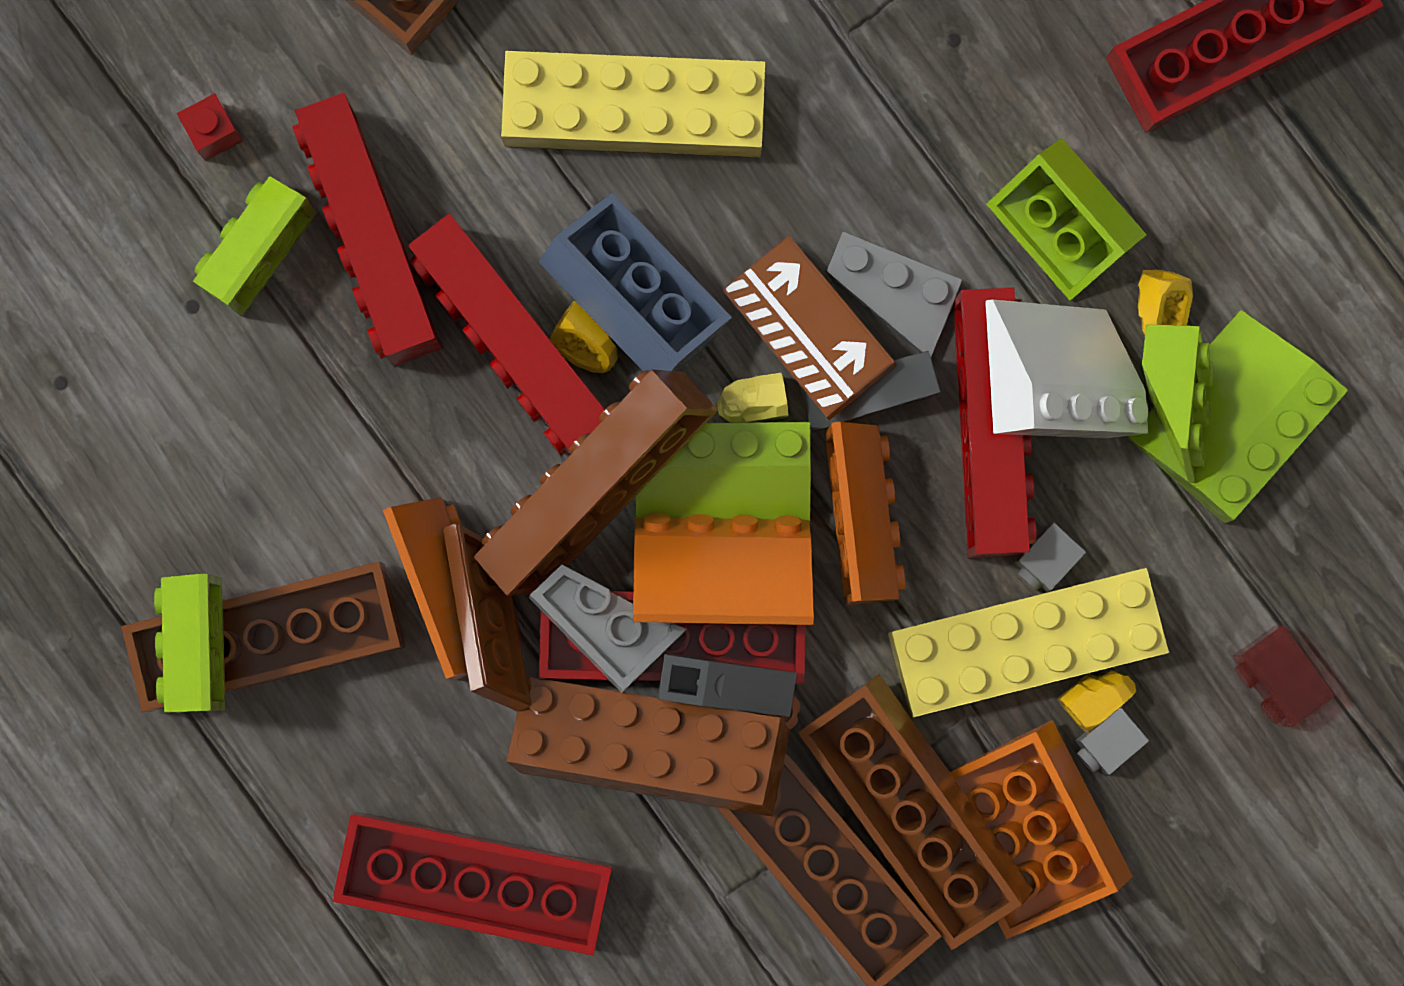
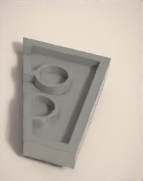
M845 232L841 234L826 271L830 278L863 306H867L887 323V326L896 334L901 335L913 345L919 353L929 351L930 358L932 357L962 279Z
M561 565L530 594L529 599L622 693L686 629L675 623L633 622V603L610 592V589Z

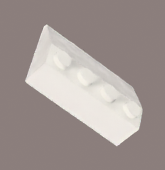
M993 299L986 301L993 434L1115 438L1148 433L1146 390L1107 310Z

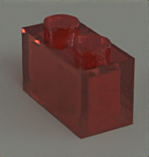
M1284 625L1273 626L1233 655L1239 664L1234 668L1235 672L1249 689L1252 687L1256 688L1264 699L1260 703L1262 710L1275 725L1280 722L1283 727H1293L1335 697Z

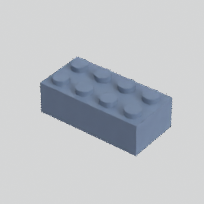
M613 193L609 194L556 235L539 260V263L642 371L653 369L677 372L707 347L732 318Z

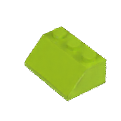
M1060 138L1039 153L986 203L1069 301L1147 235L1063 138Z
M270 176L264 184L258 182L251 189L245 200L248 206L239 218L232 217L220 233V238L223 239L213 254L210 251L207 252L200 259L194 270L197 276L193 282L241 317L317 214L304 196Z
M211 574L161 577V588H155L154 593L156 614H162V632H157L155 637L157 659H163V677H158L156 682L157 701L159 704H164V712L225 710L222 577Z

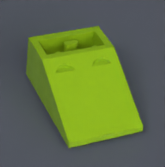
M1146 325L1142 367L1150 399L1188 482L1195 483L1197 467L1204 468L1206 444L1205 441H1202V427H1208L1210 406L1209 401H1206V387H1212L1213 361H1209L1210 344L1202 342L1200 326Z

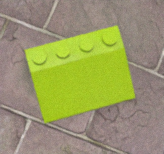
M1242 310L1231 319L1210 343L1209 361H1213L1212 387H1206V401H1209L1210 406L1208 427H1202V441H1205L1206 456L1204 468L1197 467L1195 483L1188 482L1155 408L1148 413V433L1127 437L1223 523L1235 520L1348 391L1317 362Z
M810 422L706 423L636 495V517L660 513L670 518H688L695 514H706L714 519H732L737 515H751L757 519L776 520L777 517L790 515L796 516L801 520H809L810 524Z

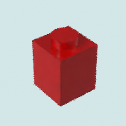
M215 93L177 113L196 151L205 161L243 142L224 104Z

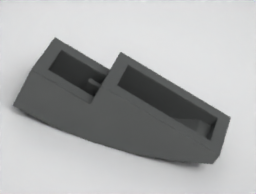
M929 351L894 360L897 365L894 369L830 421L804 390L800 391L812 433L828 429L833 422H852L938 396L940 389Z

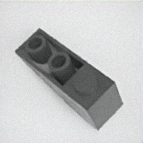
M665 652L658 699L790 717L797 673Z

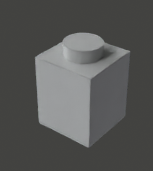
M1052 523L1036 538L1035 544H1030V552L1016 559L1014 564L1021 569L1016 575L1035 592L1039 588L1044 592L1051 591L1086 551L1059 526Z
M1120 707L1089 733L1084 732L1075 740L1081 748L1076 754L1092 773L1099 769L1102 774L1110 775L1149 740Z

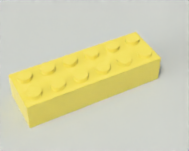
M505 51L501 137L505 147L761 157L765 62Z
M1147 568L888 633L910 717H917L1169 653Z

